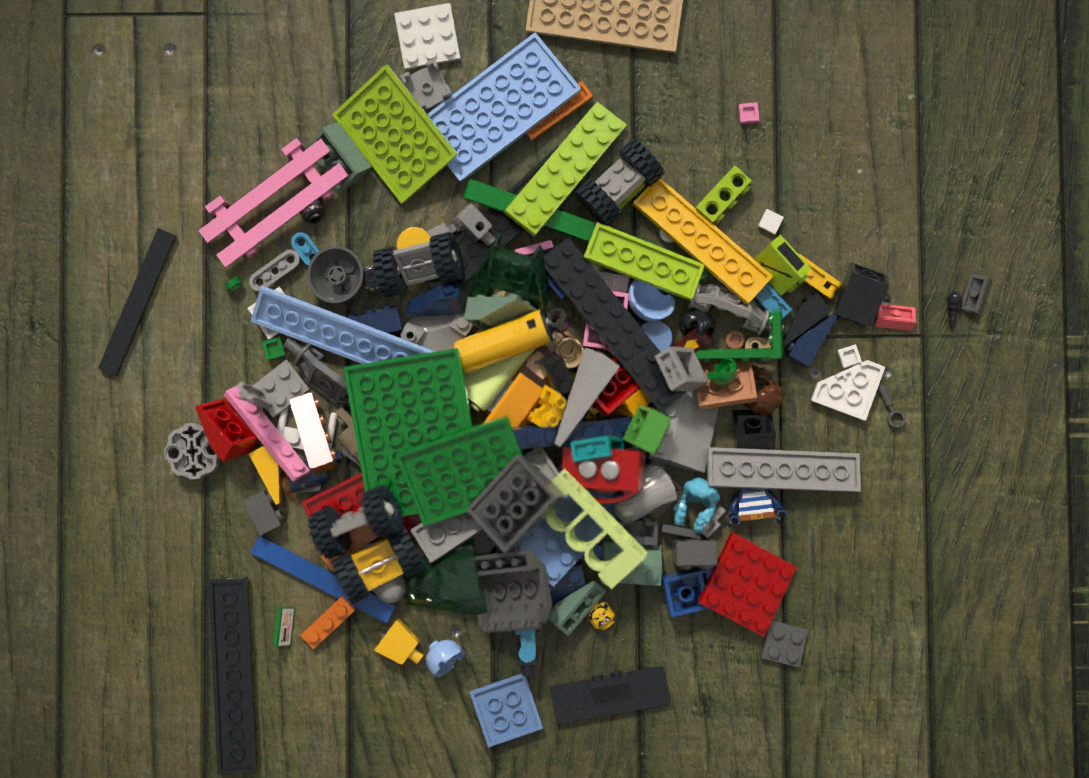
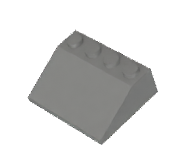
M697 390L687 391L661 412V414L671 418V425L668 432L664 433L661 439L660 449L655 454L649 452L648 460L705 473L707 448L711 446L719 407L699 410Z

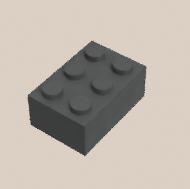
M711 538L672 539V562L679 566L680 569H692V565H696L700 569H711L712 565H717L716 541Z

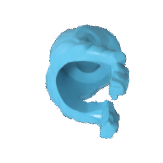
M702 478L687 481L684 485L682 497L673 508L675 512L674 524L677 526L684 525L687 511L686 504L689 502H701L707 509L699 513L693 529L696 533H702L704 526L714 516L716 505L720 500L717 487L708 486L707 481Z

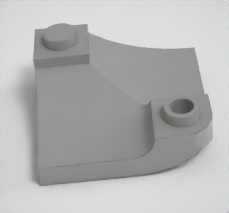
M464 312L463 314L412 317L403 328L401 339L435 352L454 349V343L467 337L474 325L464 320ZM409 332L414 334L412 339L407 338Z

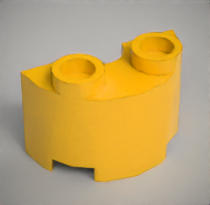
M544 385L540 395L543 401L542 406L535 408L530 421L540 427H555L564 414L566 400L560 393Z

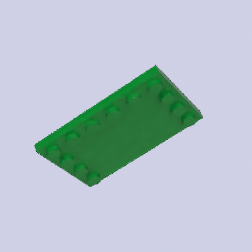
M506 415L397 452L396 458L423 526L468 512L466 509L517 454H520L522 457L523 454L509 417Z

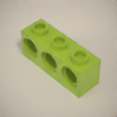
M734 165L695 209L710 222L714 223L715 221L718 224L725 216L723 212L727 208L731 210L738 202L736 198L740 194L744 196L751 188L749 184L752 180ZM732 180H741L742 186H734ZM722 192L727 193L729 200H721L719 194ZM713 206L716 209V214H708L706 208Z

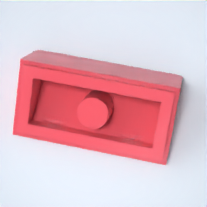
M881 304L875 317V327L912 331L916 324V311L914 307Z

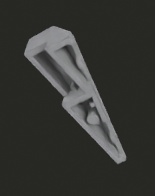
M585 348L554 442L559 448L620 367L604 354Z

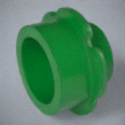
M237 275L224 283L226 286L225 290L230 289L231 292L241 287L240 282L242 280H239Z

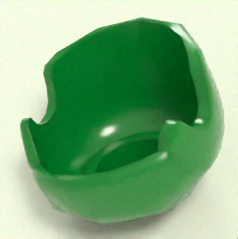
M730 358L722 360L719 364L714 365V373H707V378L719 386L728 385L736 376V362Z

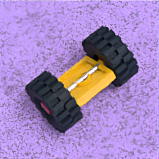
M404 525L401 531L387 536V538L351 555V557L349 553H345L331 560V564L351 605L370 597L367 590L370 591L404 573L408 578L425 569Z

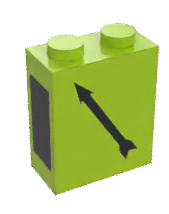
M781 234L754 258L757 263L773 276L769 283L781 296L786 291L790 294L798 287L796 283L799 285L808 278L806 274L811 270V267Z

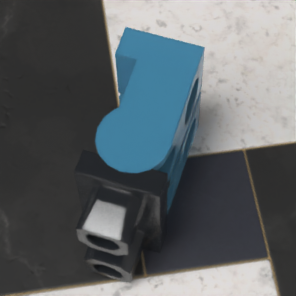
M535 629L515 631V635L521 634L518 666H522V676H534V665H538Z

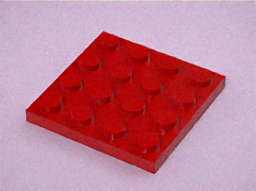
M730 532L718 557L717 565L714 566L697 603L765 637L797 567L739 535Z

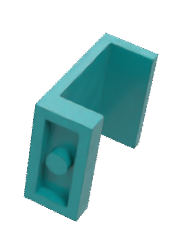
M613 436L571 442L573 462L613 456L612 448L625 449L623 438Z

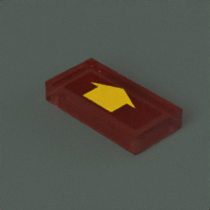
M695 328L670 346L693 348L695 353L712 342V339L707 332L698 335L695 332L697 328Z

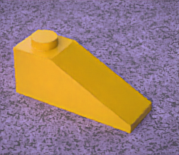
M262 446L249 453V456L276 505L283 503L282 468L265 446Z

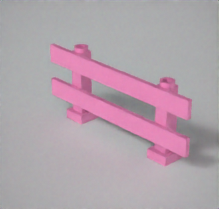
M297 138L281 149L289 159L293 158V160L228 209L229 203L222 196L217 197L205 206L210 214L217 216L199 230L206 242H211L225 230L235 240L217 254V257L226 268L244 254L248 258L258 252L255 247L257 244L318 198L322 197L324 200L331 198L334 195L331 189L349 176L340 163L322 176L313 166V164L331 152L322 139L318 140L304 152L302 149L305 147ZM301 173L306 175L312 184L245 233L237 221Z

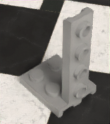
M287 359L253 386L244 381L236 385L240 390L238 395L244 402L247 401L249 404L257 405L258 408L262 407L268 410L273 418L291 406L290 399L305 395L311 390Z

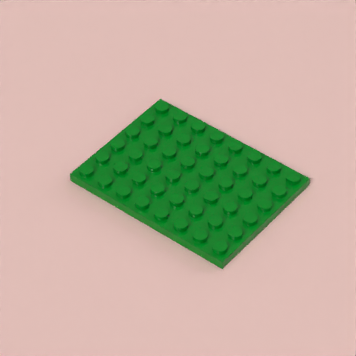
M459 348L343 367L365 491L380 485L388 486L390 491L394 493V497L397 498V503L401 507L400 512H402L403 516L418 514V511L396 458V453L473 427Z

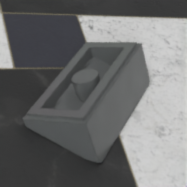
M970 274L960 310L977 316L982 315L992 284V280L989 277Z

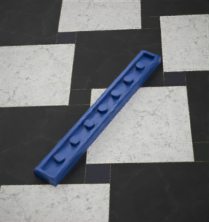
M259 535L250 553L338 599L343 595L349 601L336 574ZM369 591L367 592L370 597L353 605L385 623H388L396 607L392 603L383 602L377 595Z

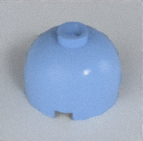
M436 640L429 646L430 651L427 653L426 664L435 678L437 676L441 677L455 667L454 663L457 659L459 662L461 661L465 651L454 641L442 640L438 642Z

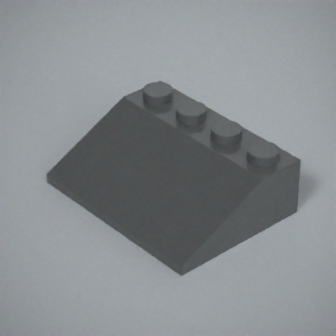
M517 454L466 510L500 549L507 553L515 551L566 496L548 477L520 454Z

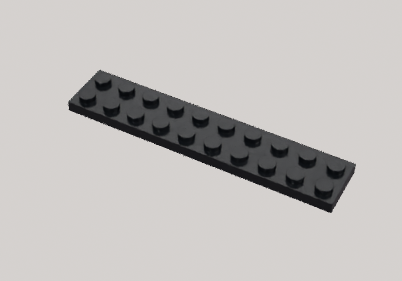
M559 145L508 192L518 195ZM489 208L482 214L492 225L488 231L496 238L489 246L481 239L474 242L464 232L456 238L463 261V278L447 283H441L439 278L425 282L432 289L440 285L460 284V287H462L522 232L524 228L505 213Z
M567 238L542 257L538 263L655 409L661 413L687 391H671L655 358L660 353V350L590 263L583 259L584 256L574 243Z
M248 577L209 579L218 775L253 773L258 771L249 581Z

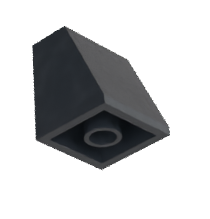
M851 262L834 307L837 317L843 320L851 319L862 327L866 325L871 327L889 287L887 275Z

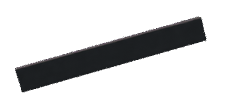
M157 228L98 369L118 376L177 237L176 235Z

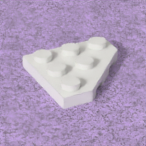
M866 360L826 378L816 384L810 401L866 421L885 367Z

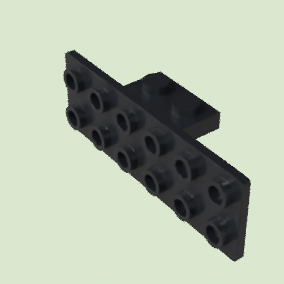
M664 666L623 673L621 670L610 672L611 675L603 676V674L592 675L590 679L551 685L550 691L556 724L669 705L670 697Z

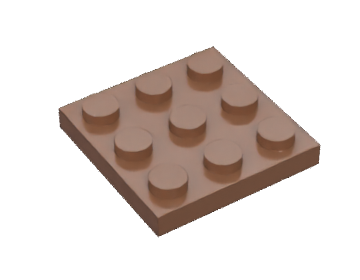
M712 358V362H700V359H698L706 377L708 372L714 373V365L720 363V358ZM731 358L737 364V373L731 383L719 386L708 379V383L698 388L699 410L758 401L751 361H739V358Z

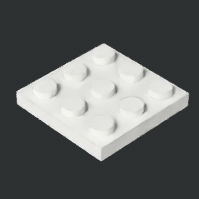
M450 3L394 13L405 70L427 66L426 62L435 59L437 64L461 60Z

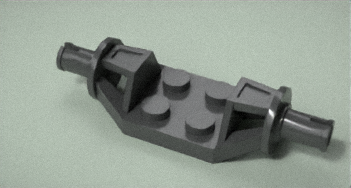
M288 338L283 348L296 356L294 365H299L305 383L334 405L350 406L345 378L332 371L327 364L322 363L324 355L312 348L311 344L308 343L305 347H302L293 341L292 338Z

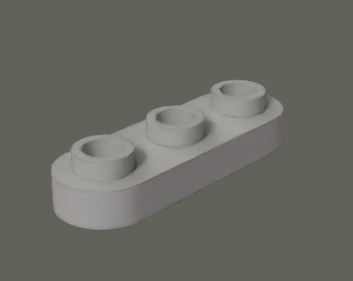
M294 250L284 251L250 277L249 284L251 288L259 292L262 286L271 287L300 265V256ZM290 257H294L293 263H288ZM278 268V274L274 275L273 269ZM259 279L263 280V284L261 286H258L257 284Z

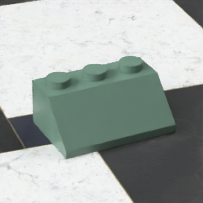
M339 122L323 127L306 148L308 149L318 140L322 139L331 152L317 161L316 165L325 174L340 163L349 175L334 186L338 194L343 193L363 178L372 167Z
M603 542L602 560L609 561L613 559L623 549L616 542ZM640 544L648 554L619 583L661 586V545Z

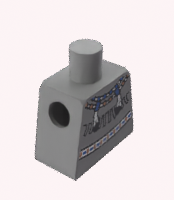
M473 204L466 206L452 220L474 242L481 239L489 246L496 239L488 231L492 225Z

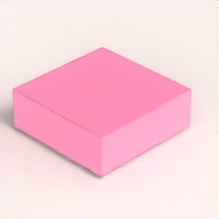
M758 102L738 105L740 124L759 123Z

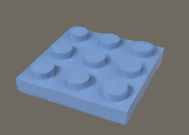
M522 673L470 691L488 747L543 729L527 677L522 676Z

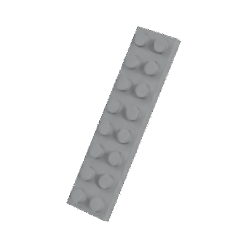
M537 447L523 456L551 481L559 474L543 447ZM469 512L426 526L420 523L411 529V532L430 563H433L484 529Z
M708 447L707 483L710 487L859 493L861 492L860 453Z

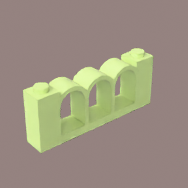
M564 469L552 482L565 496L569 494L584 510L574 520L565 522L557 517L554 508L546 517L547 523L555 531H566L565 538L568 545L576 551H585V560L589 567L600 571L598 576L601 581L612 589L644 560L648 552ZM589 514L603 530L591 541H582L576 536L574 527L585 515ZM608 533L623 550L613 559L603 561L596 557L593 548Z

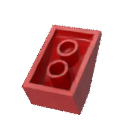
M226 398L196 406V412L211 449L223 462L253 451L259 439Z

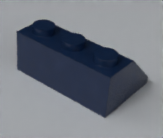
M581 563L574 564L553 588L549 586L552 608L558 601L585 586Z

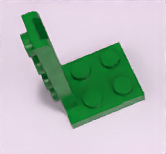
M775 308L769 315V326H773V332L769 334V345L773 346V348L700 349L695 354L697 359H700V362H712V358H720L721 362L726 358H739V361H751V358H759V361H770V357L781 358L783 355L782 308Z

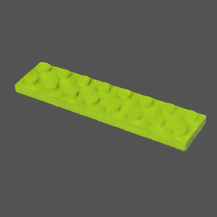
M596 102L506 208L504 213L535 237L626 128L627 124Z

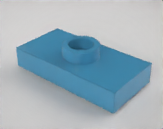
M768 283L754 297L765 310H769V315L775 308H782L783 319L792 311L789 305Z

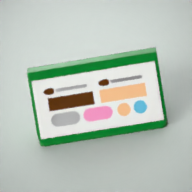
M280 606L277 608L274 647L291 645L295 616L294 607Z

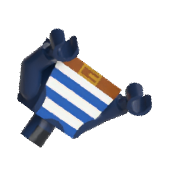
M769 489L738 490L733 495L728 506L729 528H731L733 522L739 528L741 521L775 517V514L777 523H780V517H785L786 521H788L787 511L783 509L780 500Z

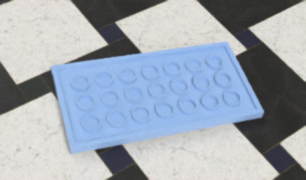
M533 33L427 115L459 154L447 166L459 182L462 183L582 90L540 37Z

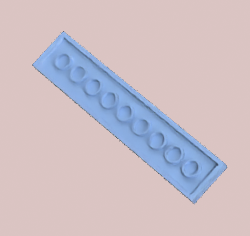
M264 286L260 288L250 321L361 364L435 352Z

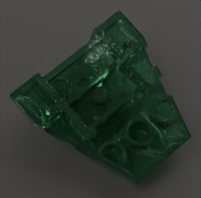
M474 536L433 563H430L426 555L420 556L425 569L408 578L405 573L402 574L406 585L408 605L467 615L487 612L484 592L480 590L475 556L477 553Z

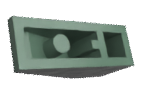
M592 581L558 601L551 609L548 619L569 636L606 591L595 581Z

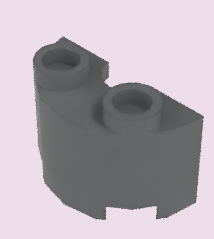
M642 517L641 521L636 520L633 522L621 520L620 525L639 544L657 545L659 522H653L651 517Z

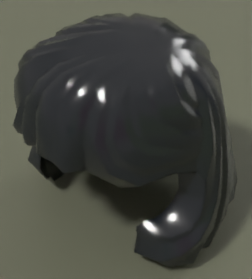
M692 309L680 318L678 327L683 335L691 334L693 340H696L695 342L703 344L707 339H711L716 328V322L706 312Z

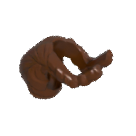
M752 365L754 377L764 380L766 386L757 393L758 401L744 403V405L749 407L754 414L770 415L781 405L783 389L773 382L764 367L760 368Z

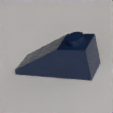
M460 284L440 285L409 300L406 317L463 314L465 299Z
M830 316L796 339L795 342L791 341L786 349L788 352L786 357L805 368L809 367L837 316Z

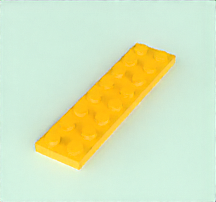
M661 178L651 187L648 186L633 202L632 205L697 262L704 264V268L746 305L752 301L773 277Z

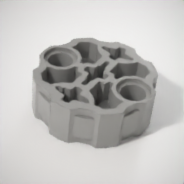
M199 423L185 424L183 427L173 430L168 436L164 457L171 466V471L176 475L189 479H203L205 476L215 473L221 466V459L218 455L210 453L211 446L202 425ZM193 429L199 431L198 433H195L193 435L187 434V432H190ZM174 448H177L179 450V456L177 458H173L172 456V450ZM198 449V453L191 454V450ZM195 468L202 469V471L197 473L190 472V470Z

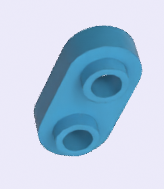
M299 232L293 235L291 239L292 247L304 263L309 266L311 255L317 254L320 250L307 234ZM300 240H305L303 246H299Z

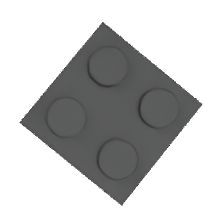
M772 620L765 636L761 658L800 667L808 629Z

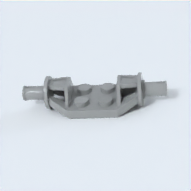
M698 282L693 299L688 303V308L694 307L707 313L711 304H713L719 310H728L737 317H744L742 327L755 331L756 335H760L764 329L773 332V326H769V310L763 312L754 299L746 305L725 286L717 283L700 286L701 283Z

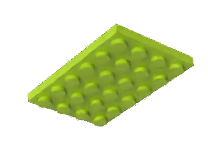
M387 64L332 114L401 204L409 200L459 155Z

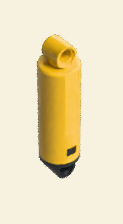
M545 308L457 340L454 343V348L460 349L463 371L469 374L556 341L555 332L565 333L570 328L571 322L562 309L556 308L547 313ZM559 318H563L560 323L555 324Z

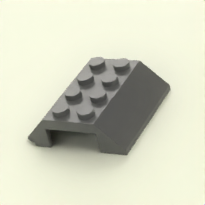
M531 550L468 557L471 577L481 576L487 612L479 614L478 621L479 627L484 626V633L541 629L542 624L546 623L552 608V600L546 566Z

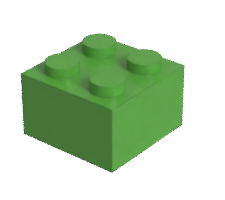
M639 404L623 440L655 454L661 447V439L664 433H667L670 428L671 418Z

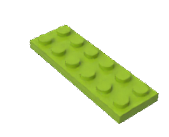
M598 222L583 257L587 261L689 301L693 299L705 266L702 263Z

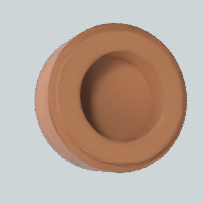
M733 330L725 337V344L729 349L741 348L744 345L745 338L740 331Z

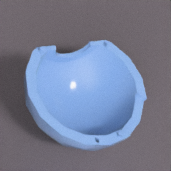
M636 279L631 284L628 292V303L633 313L640 319L660 321L669 316L674 310L675 299L670 294L665 295L658 288Z

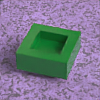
M281 337L262 342L267 361L286 356Z

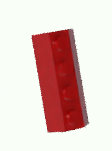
M615 358L612 361L620 367L591 405V407L607 416L638 389V386Z

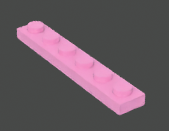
M237 386L226 390L224 393L226 399L289 478L294 482L308 475L309 468L257 405L254 406L252 403L244 402L238 395L240 390Z

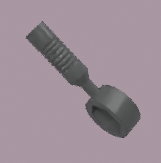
M884 384L878 386V391L885 406L890 410V413L887 415V423L894 428L901 427L905 423V415L901 411H894L892 407L893 402ZM894 413L899 414L902 419L898 425H894L890 419Z

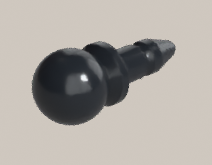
M957 291L950 292L947 296L949 304L947 308H950L949 325L951 329L956 324L957 309H961L959 305L963 300L962 295Z

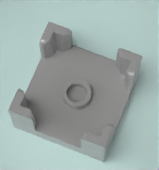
M435 59L426 62L427 67L411 75L409 72L400 75L403 84L424 111L443 103L452 96Z

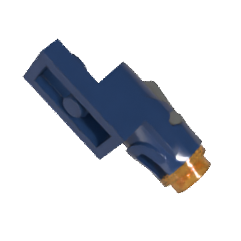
M341 451L335 452L337 460L334 461L335 465L341 463L340 459L345 458ZM308 460L304 461L310 470L308 475L294 482L286 475L285 478L281 479L285 494L319 491L322 484H325L330 479L329 471L314 475Z

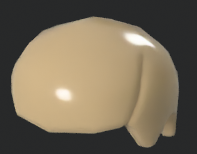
M572 337L561 339L556 344L554 352L563 357L567 368L577 367L580 364L584 351L581 343Z

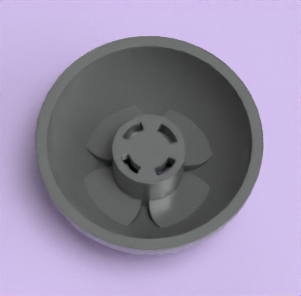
M330 246L320 250L312 258L308 266L307 279L312 292L318 298L330 303H341L351 299L358 293L363 284L364 270L360 259L350 249L342 246Z

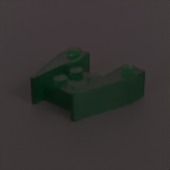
M499 233L470 280L468 296L484 295L489 297L493 288L525 297V301L530 302V305L537 310L542 308L546 310L550 286L545 269L542 246L539 245L532 257L500 247L502 234Z

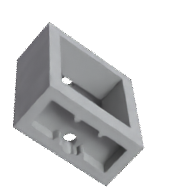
M670 346L655 356L671 391H695L709 382L693 348Z

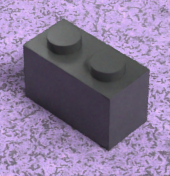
M267 490L243 501L260 536L284 525L282 521L284 516L280 510L276 509L275 502Z

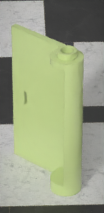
M536 348L469 374L464 372L468 399L472 402L470 406L477 412L481 410L485 412Z

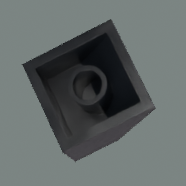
M752 410L732 411L735 448L775 450L776 432L772 413L770 415H760L758 413L754 414Z

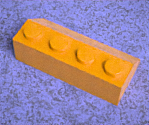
M519 373L484 423L508 415L512 427L530 425L535 408L542 406L543 401L540 395L543 388Z

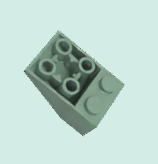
M496 294L492 295V297L476 295V297H468L464 320L484 331L537 311V309L531 306L530 302L520 299V296L515 294H509L507 297Z

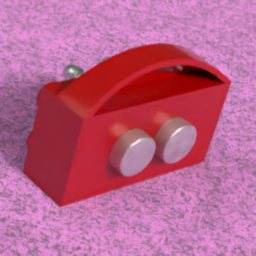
M571 446L563 447L562 470L566 469L588 490L600 493L624 491L623 496L616 498L593 497L598 503L618 502L632 497L643 490L645 450L612 448L613 456L573 462Z

